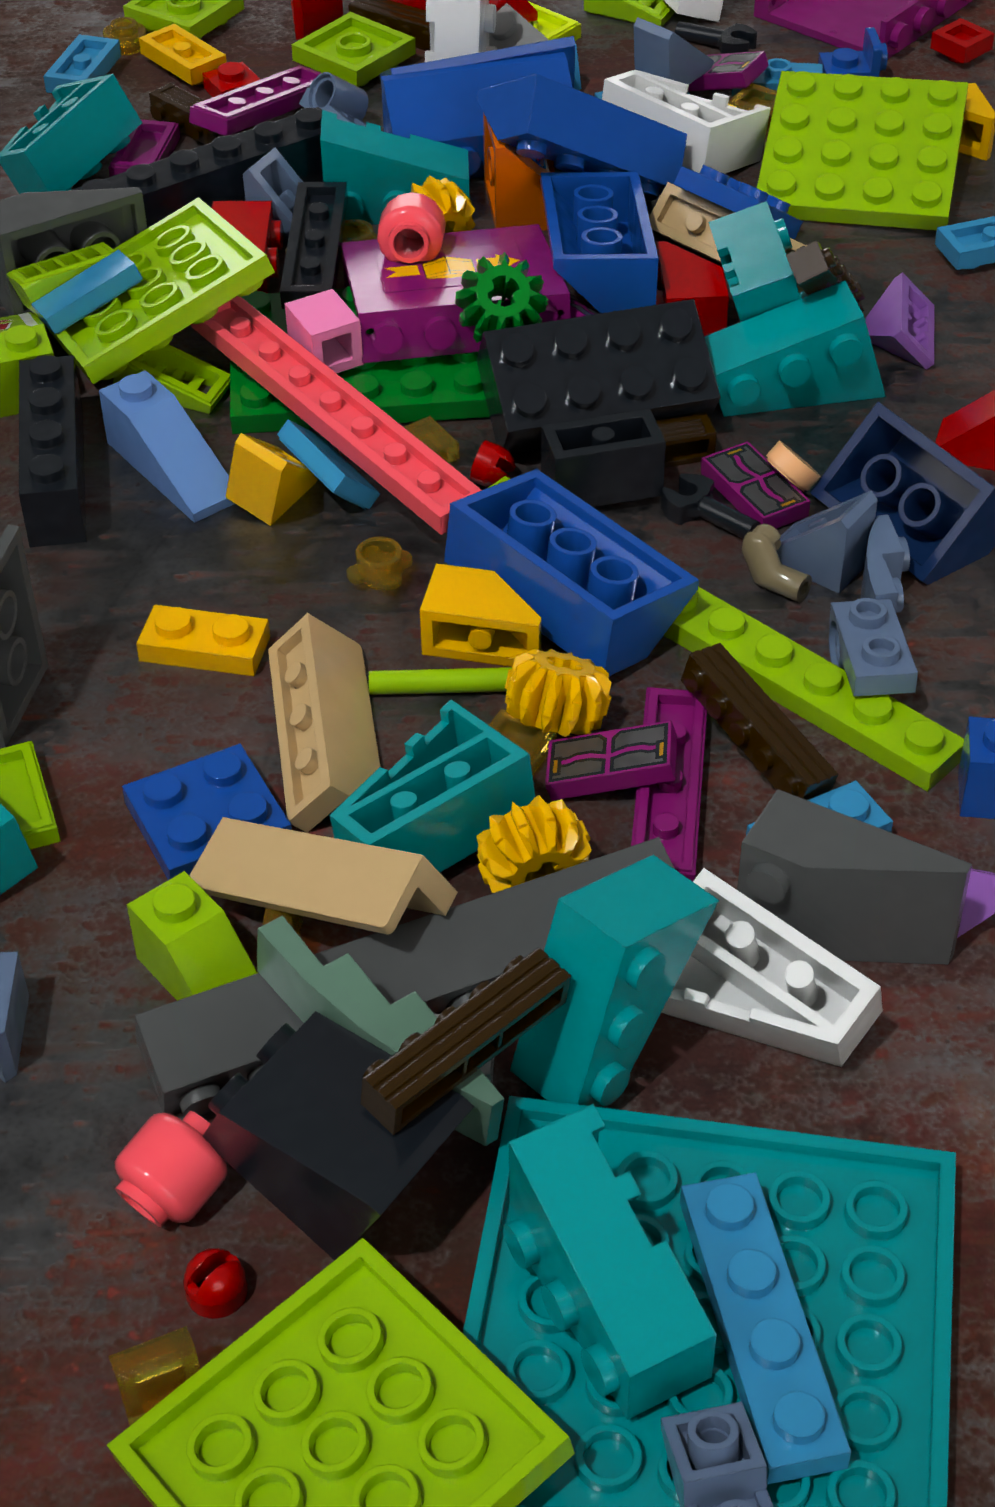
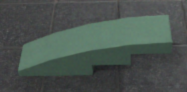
M283 915L258 928L257 972L303 1023L316 1011L391 1055L399 1051L401 1044L411 1034L415 1032L423 1034L434 1025L437 1019L436 1015L416 991L390 1005L349 953L323 966ZM478 1069L452 1089L475 1106L455 1130L487 1146L498 1139L504 1097L485 1074Z

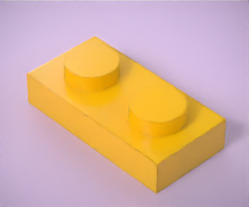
M176 24L139 37L142 55L192 86L204 84L202 73L218 69L221 64L227 62L226 54Z
M154 605L136 643L138 658L140 662L255 676L270 639L269 620L237 614Z

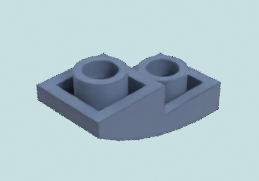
M878 515L871 527L868 538L861 598L891 599L895 612L898 613L902 612L904 607L901 574L909 569V546L905 537H898L889 515Z
M742 1402L661 1418V1431L680 1507H774L767 1491V1464Z

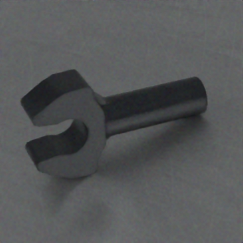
M679 21L675 29V33L684 40L720 48V54L749 52V49H756L757 31L744 24L735 23L725 30Z
M681 473L679 475L678 492L667 487L662 488L661 509L670 521L678 525H683L686 522L701 517L744 539L748 532H752L757 525L761 524L759 521L713 498L714 481L703 475Z

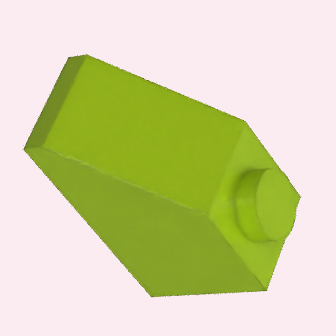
M185 871L126 904L137 959L176 1000L257 974L224 910Z

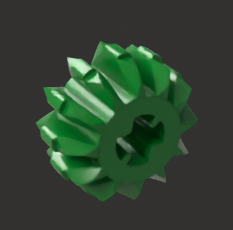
M505 252L499 256L497 266H493L488 259L482 256L477 263V272L466 270L462 274L461 284L464 288L456 292L455 304L464 309L459 316L461 326L469 327L476 325L473 335L476 343L482 340V335L485 331L542 323L539 313L546 311L548 298L539 293L544 284L542 275L526 277L529 270L527 259L519 262L514 268L508 266L509 258ZM502 296L497 304L492 302V297ZM506 298L511 301L509 306H501V302L504 303Z

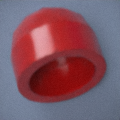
M485 440L474 459L470 472V481L488 488L504 476L510 478L504 471L513 472L516 466L513 456L501 445Z
M208 1248L197 1253L187 1264L183 1279L187 1303L196 1314L205 1318L218 1319L233 1314L243 1305L247 1297L248 1286L245 1269L235 1255L224 1248ZM205 1278L201 1286L198 1287L196 1284Z

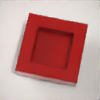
M960 18L933 31L930 48L946 55L952 62L965 64L992 50L995 33Z
M226 62L221 64L218 69L202 73L204 89L212 97L261 80L243 62Z

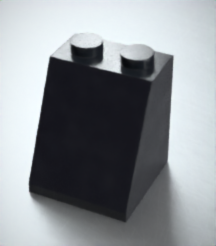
M315 1011L297 1031L285 1023L268 1040L256 1055L265 1065L249 1081L238 1072L218 1092L207 1106L217 1116L203 1137L229 1165L333 1260H336L381 1216L475 1106L465 1097L451 1090L404 1126L399 1132L392 1135L360 1102L362 1077L367 1068L379 1059L386 1061L393 1055Z

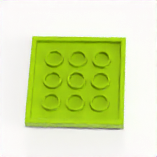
M781 71L757 189L791 204L787 214L804 221L937 230V227L948 225L967 101L968 82Z
M198 197L114 248L115 251L119 249L135 263L143 277L140 283L59 334H54L45 324L44 326L69 356L74 355L76 365L92 384H95L100 380H109L120 375L127 368L129 362L145 352H154L164 348L172 341L174 334L187 326L200 324L211 319L217 313L218 307L236 296L242 297L255 292L261 287L263 280L274 274L275 271L263 251Z
M364 1238L345 1251L107 1444L116 1462L153 1507H516L575 1454L570 1436Z

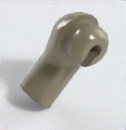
M768 524L757 525L752 532H748L744 536L741 549L753 581L762 588L796 602H802L809 593L812 577L783 565L777 553V550L781 547L779 531Z

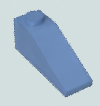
M144 370L137 374L125 376L119 382L99 390L107 443L190 520L196 523L235 504L225 497L229 475L175 395L150 373Z

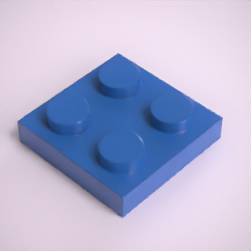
M704 164L700 173L681 166L674 185L733 212H738L767 201L774 221L783 218L789 237L792 239L796 238L803 221L787 214L791 204L751 185L733 179Z
M241 743L122 786L125 804L167 880L183 871L188 875L191 874L222 817L292 830L291 823Z

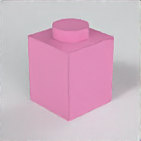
M334 289L285 303L288 335L335 373L364 365L362 363L363 351L360 319Z

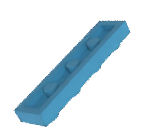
M756 1172L681 1186L680 1206L740 1400L743 1403L767 1464V1485L848 1469L851 1450Z

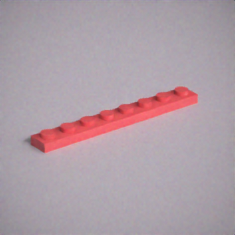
M236 296L218 307L217 313L211 319L200 324H191L195 331L440 535L446 533L448 529L450 503L482 491L242 297Z

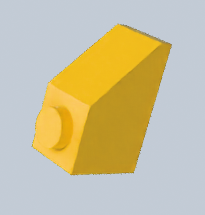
M436 563L420 608L422 655L512 667L515 656L532 649L541 650V617L495 571Z

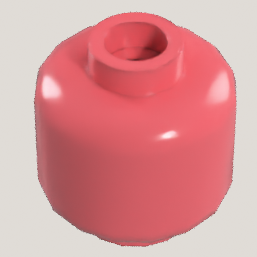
M410 192L398 195L387 203L381 214L377 233L381 252L389 261L415 263L434 260L442 249L446 222L443 211L434 200L424 194Z
M189 1111L182 1120L169 1113H158L151 1116L115 1160V1170L121 1180L115 1188L119 1196L144 1218L158 1227H162L167 1220L176 1223H185L192 1220L227 1176L225 1160L203 1137L210 1123L193 1111Z

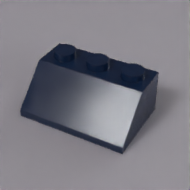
M880 402L875 404L810 491L813 496L828 508H831L872 490L878 499L876 517L878 515H889L898 537H905L910 552L908 571L927 585L987 556L995 547V486Z

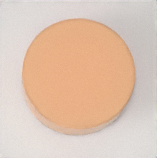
M780 440L766 455L768 457L767 461L803 492L805 490L809 491L821 477L806 461Z

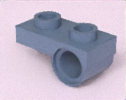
M329 72L319 74L312 81L310 87H307L299 102L304 108L319 107L322 110L336 113L337 119L362 126L366 125L362 121L368 108V95L366 91Z
M860 598L855 601L831 602L829 617L831 663L845 670L853 696L915 693L918 671L891 599Z

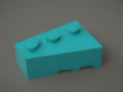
M114 74L57 85L51 92L56 101L49 110L45 104L39 106L33 113L38 122L30 129L27 126L20 128L0 152V165L19 194L72 190L71 187L79 180L91 177L102 168L100 161L106 155L115 153L130 143L129 135L142 124V121Z
M322 110L320 143L323 182H347L348 204L345 225L379 224L381 214L389 201L400 194L410 193L412 183L422 186L429 175L439 180L446 177L449 181L455 182L469 198V159L467 149L410 134L409 138L381 131L380 125L366 122L365 126L337 119L336 113Z
M767 201L708 222L740 322L807 296L804 291L799 292L798 284L786 257L785 250L792 248V244L784 219L781 218L774 221Z
M846 280L704 336L721 397L718 404L724 417L886 397L865 317Z
M451 699L440 709L441 721L425 736L415 733L404 743L405 756L389 771L379 767L330 814L334 838L421 854L439 872H442L477 851L478 842L476 835L490 829L489 816L507 814L511 811L512 801L519 807L528 805L534 799L535 790L530 754Z
M654 854L559 898L544 952L571 975L567 1001L519 1038L510 1071L548 1101L587 1106L594 1104L595 1107L599 1105L608 1106L616 1101L627 1087L630 1080V1072L719 900Z
M592 1104L509 1141L510 1222L503 1225V1233L510 1253L516 1263L522 1269L531 1266L543 1284L541 1287L542 1298L547 1312L556 1327L561 1331L570 1328L583 1348L581 1350L582 1363L595 1390L601 1396L611 1393L628 1420L711 1378L717 1334L667 1240L654 1245L633 1212L629 1202L639 1198L642 1193L630 1171L617 1177L614 1176L598 1146L599 1132L604 1129L605 1124L595 1105Z

